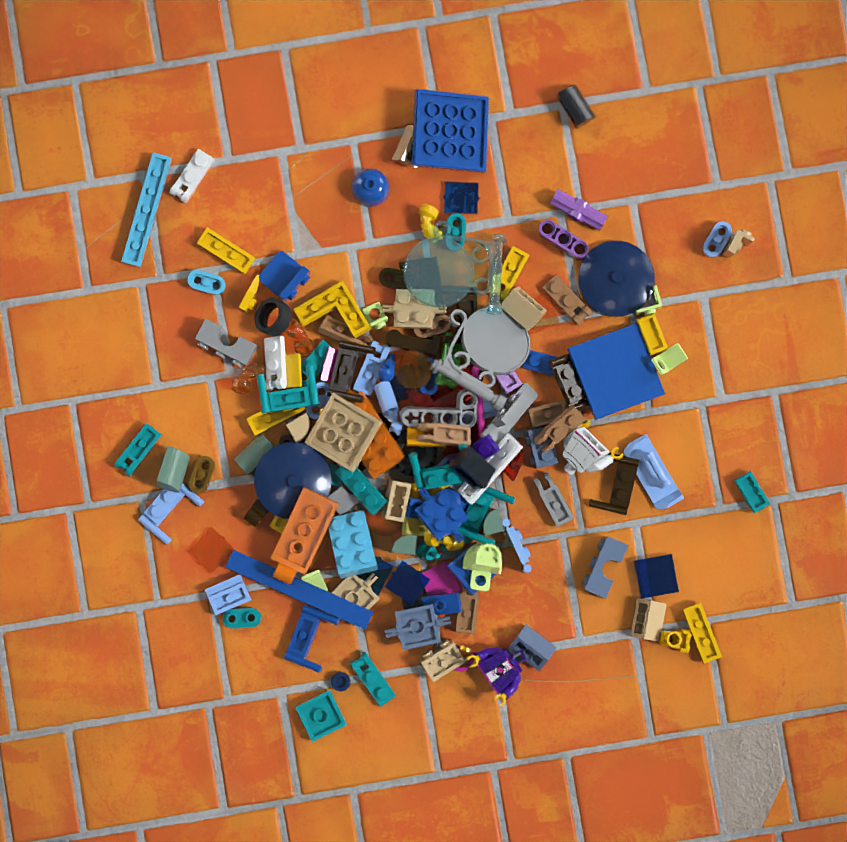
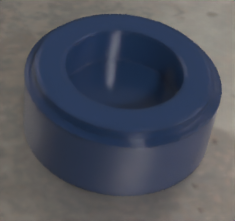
M344 672L336 673L331 679L332 687L340 692L347 690L351 683L349 675Z

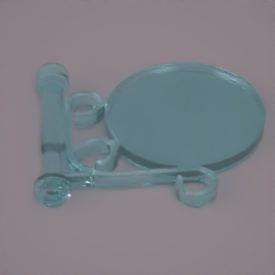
M446 221L437 222L433 229L436 237L419 242L411 249L405 260L403 276L409 292L419 302L437 308L448 307L458 303L467 295L471 288L480 296L489 292L490 301L487 304L486 313L491 315L502 314L500 290L503 244L507 243L505 235L494 234L492 242L482 241L477 238L451 236L450 224ZM440 225L447 228V235L440 234L437 231V227ZM455 241L472 242L481 246L475 247L471 255H469L466 249ZM484 247L488 256L482 260L476 259L474 253ZM489 260L488 279L480 277L473 282L475 274L473 262L479 265ZM487 280V289L480 291L477 288V283L486 282Z

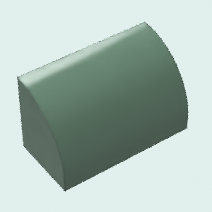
M261 433L234 460L247 475H250L257 467L262 456L274 446Z
M167 447L157 478L158 488L180 493L190 461L188 454L177 448Z
M499 508L491 511L483 522L484 536L504 531Z
M405 535L399 538L393 545L392 553L415 555L417 535Z

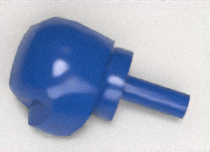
M393 353L390 354L389 359H386L384 365L379 369L378 377L381 382H390L394 378L395 362L393 360L395 354Z

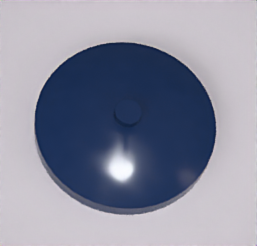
M608 241L593 248L585 256L578 273L579 290L585 302L596 312L609 317L627 316L642 308L650 298L655 282L654 269L647 255L637 246L624 241Z
M286 442L276 445L268 450L257 464L254 474L255 492L261 504L278 517L290 518L304 487L325 497H328L330 493V468L324 457L309 445L299 442Z

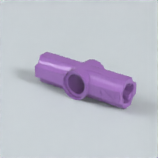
M557 189L550 202V205L567 213V216L580 223L584 222L598 231L601 230L608 217L590 207L591 205L586 201L574 198Z

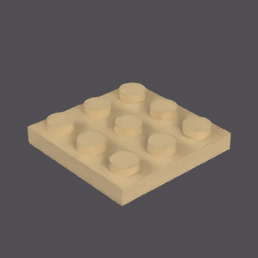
M332 393L305 443L351 472H354L381 426L382 421L338 394Z

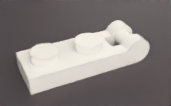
M198 149L169 193L173 196L177 195L181 198L182 202L187 203L215 159ZM182 185L188 187L187 191L184 192L180 189Z
M284 336L264 338L266 390L284 389L287 386Z

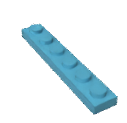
M157 153L152 154L122 257V263L141 268L171 164V157Z

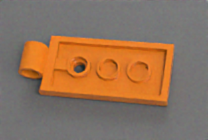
M351 387L350 391H347L348 393L356 394ZM363 391L358 393L364 396L363 403L349 401L382 421ZM383 421L361 459L373 479H377L406 458Z
M306 487L303 488L271 556V560L279 562L273 575L274 578L290 585L297 571L306 575L339 505L338 502ZM294 544H300L301 549L296 550L294 548Z

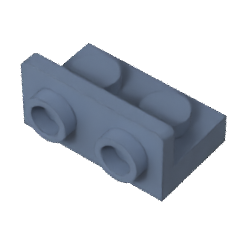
M543 428L528 430L527 435L524 436L527 447L530 446L532 454H529L531 465H535L536 469L558 464L555 446L546 453H543L540 449L550 439L549 436L539 445L533 442L534 438L544 430Z

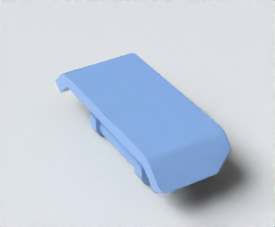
M647 434L627 445L623 452L627 457L640 459L636 475L656 509H667L684 498Z

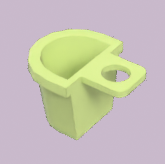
M477 543L466 551L462 569L472 570L471 589L488 591L491 573L501 574V552L496 546ZM477 576L485 578L486 583L484 586L476 584L475 579Z

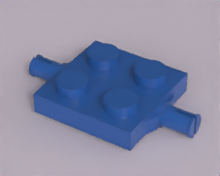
M425 487L420 489L418 493L425 501L414 510V513L437 542L449 535H453L458 543L463 541L465 538L458 529L463 523L468 521L469 517L446 488L432 496Z

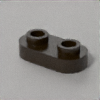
M384 268L379 274L380 283L387 288L414 289L417 284L416 276L410 271ZM391 275L392 280L386 281L385 276ZM406 278L411 280L409 285H405L403 282Z

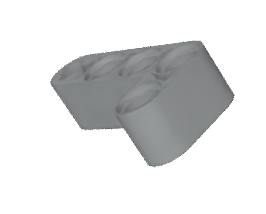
M462 389L457 394L456 408L408 406L400 410L399 419L406 426L417 427V424L441 423L472 427L476 423L477 396L467 389ZM470 394V402L463 403V397ZM410 412L413 416H418V419L410 417L408 421L405 416H408ZM429 412L432 413V419L427 422L424 421V415ZM446 413H451V419L448 422H444L443 416ZM469 413V421L462 422V416Z

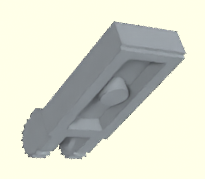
M546 472L544 473V478L550 488L544 491L539 479L535 478L533 481L555 525L559 527L574 519V516L557 485L553 483L550 475Z

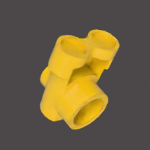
M681 629V631H661L660 645L678 649L682 653H688L692 632Z

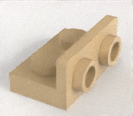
M741 229V231L737 230L730 236L721 255L726 258L736 255L743 245L748 246L755 238L744 229Z
M452 639L442 641L438 644V648L433 651L430 649L421 655L422 658L419 659L433 682L466 662Z

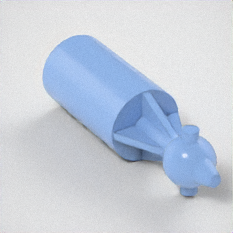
M380 382L374 386V390L382 414L392 423L389 431H393L397 436H400L404 424L403 422H398L399 407L390 382Z

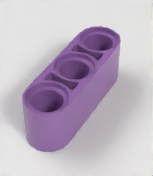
M544 220L540 223L538 234L542 239L576 260H581L587 255L588 245L585 241L551 220ZM548 225L552 228V232L545 234L542 231V227ZM563 235L568 238V243H559L558 237ZM582 246L584 253L581 255L576 254L574 248Z

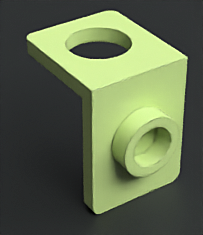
M657 285L653 286V294L657 305L636 310V315L644 313L647 316L656 313V309L662 307Z
M380 302L363 308V313L371 329L375 328L378 330L386 326V322H388V317L382 312L383 308ZM371 309H378L380 311L378 319L374 320L369 317Z
M676 343L660 355L652 358L651 361L660 375H663L687 360L688 357L679 343Z
M320 570L301 577L303 581L328 591Z

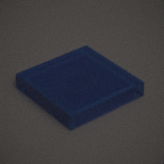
M672 554L634 561L641 599L679 592Z

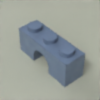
M606 536L605 540L601 539L597 547L600 552L597 557H593L589 566L592 568L590 575L586 574L582 585H585L583 590L606 599L613 580L604 576L602 571L603 565L609 560L621 563L629 545Z

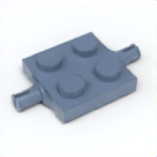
M433 604L395 612L396 628L385 630V633L393 632L386 634V638L398 635L401 640L402 649L407 650L441 642L439 626L449 625L451 622H443L450 620L449 616L438 619L435 615Z

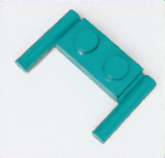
M313 366L306 367L309 386L267 393L264 374L256 375L262 413L318 405L319 399Z
M465 443L459 444L460 451L467 447ZM412 452L409 454L418 490L423 487L431 489L464 483V480L448 467L449 464L420 470L417 453Z
M488 487L473 504H469L465 512L469 519L459 527L458 531L463 536L482 544L494 545L495 540L478 534L495 498L513 505L516 497Z

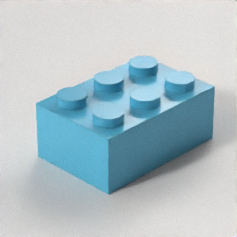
M364 510L333 517L328 529L340 579L378 570Z

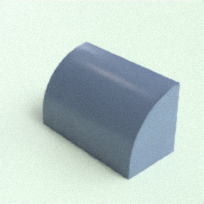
M527 624L509 646V649L514 653L521 650L526 656L525 661L538 671L548 662L557 648Z

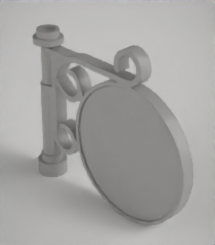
M499 307L479 309L468 319L465 312L456 309L449 315V322L453 327L457 328L459 325L460 327L447 350L443 363L442 360L438 361L435 359L430 369L434 374L438 371L447 376L458 385L489 402L495 410L500 411L507 398L502 395L493 394V391L490 390L496 381L494 375L512 373L525 362L530 351L529 333L521 324ZM454 315H459L462 318L461 325L454 320ZM461 333V343L464 352L459 351L452 357V348ZM460 356L464 358L465 364L457 367L452 359ZM470 362L483 371L477 379L462 371ZM483 376H486L490 379L491 383L485 384L480 380Z

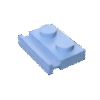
M241 574L205 589L215 615L252 600Z

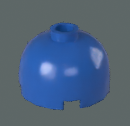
M373 168L364 169L354 177L352 193L355 200L366 207L377 206L387 199L389 182L381 171Z

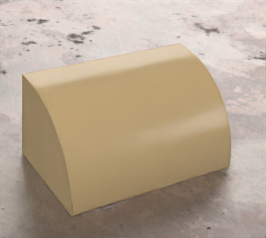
M413 125L406 126L392 160L408 167L417 168L418 166H412Z
M519 286L514 288L500 305L504 311L528 331L547 312L545 308Z
M305 413L286 426L295 441L300 443L308 436L311 425L309 417Z
M388 478L385 499L388 502L382 508L381 517L404 522L411 489L410 483Z
M637 598L630 636L660 642L667 604Z

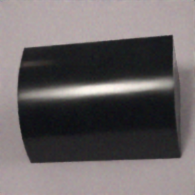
M572 85L558 93L557 98L576 129L596 118L577 85Z
M466 447L457 453L448 466L473 489L486 488L496 470L472 447Z

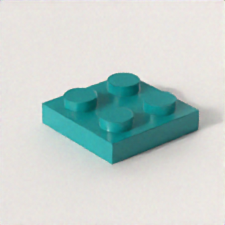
M331 690L295 707L312 742L347 725Z

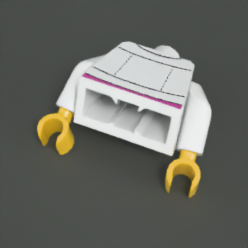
M590 419L586 423L579 425L564 439L565 450L562 455L568 461L564 467L568 474L573 475L576 470L580 473L586 471L589 473L596 472L613 463L614 459L620 460L623 457V454L618 457L614 455V452L619 450L618 447L612 450L611 455H608L610 451L586 429L591 424Z

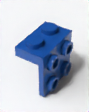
M279 251L261 272L259 281L284 302H287L288 300L292 301L298 293L296 290L309 281L310 271L298 264L284 251Z

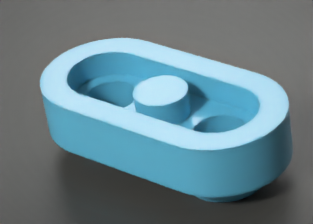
M194 270L188 276V284L195 290L212 295H220L225 290V281L218 275ZM197 277L201 278V282L199 284H196L194 282L195 278ZM214 283L220 284L218 289L213 288Z

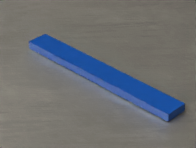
M233 550L226 565L228 569L365 630L374 613L296 577L293 578L290 585L273 577L276 568Z

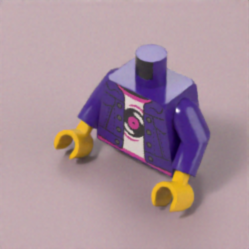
M488 647L476 653L475 656H467L465 660L470 658L473 660V664L468 667L471 668L477 665L497 693L492 702L498 698L501 700L498 708L502 707L505 701L517 691L521 681L520 673L523 671L519 664L526 660L525 654L518 650L512 655L508 649Z

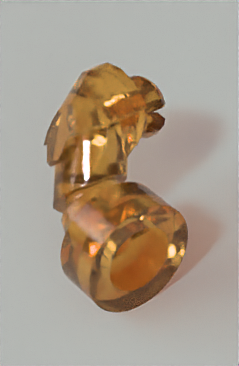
M291 318L285 333L288 337L297 339L294 342L295 352L300 355L312 353L314 350L313 341L308 338V335H305L306 331H304L303 326L296 319Z
M261 362L249 364L241 371L242 374L233 380L231 389L241 394L249 393L251 390L249 379L257 378L256 375L264 374V377H266L265 365Z

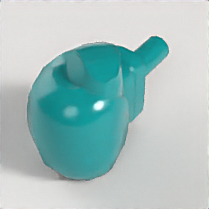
M425 540L421 541L416 548L415 554L421 559L432 560L440 558L435 546H428Z

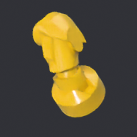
M422 204L418 213L422 222L420 225L423 236L429 242L436 243L442 240L443 233L437 227H434L431 221L436 220L439 211L431 205Z
M428 529L425 531L424 539L428 546H438L443 542L448 551H457L464 547V540L458 543L453 535L445 536L437 542Z

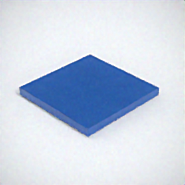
M416 89L414 97L412 166L486 172L489 97Z
M638 323L567 349L594 420L665 394Z

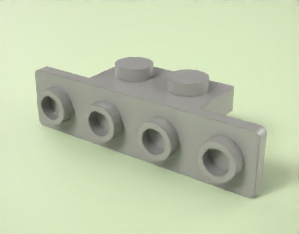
M523 383L516 393L507 399V404L500 411H497L496 417L483 431L480 438L490 434L498 445L538 397V394L527 383Z

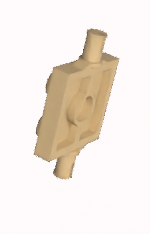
M396 289L394 305H382V308H384L382 312L394 314V328L432 329L435 313L446 314L447 306H436L434 290Z
M373 572L365 581L356 575L346 577L332 594L369 610L380 599L371 588V585L378 577L375 576L370 581L375 575Z

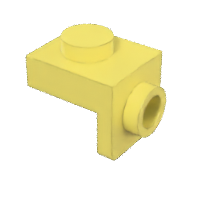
M405 516L404 522H402V535H425L427 528L420 519Z

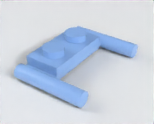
M182 483L180 493L164 489L138 521L168 545L172 539L158 528L162 521L185 495L199 507L205 501Z
M504 519L502 521L503 528H506L508 537L521 565H523L522 571L528 573L531 571V566L525 564L529 562L528 557L531 556L526 546L523 547L520 542L523 538L519 529H514L513 526L508 528L510 521Z

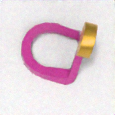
M456 645L458 649L470 653V656H475L476 653L471 648ZM470 658L465 667H457L454 670L459 672L466 671L470 668L468 666L473 663V660Z

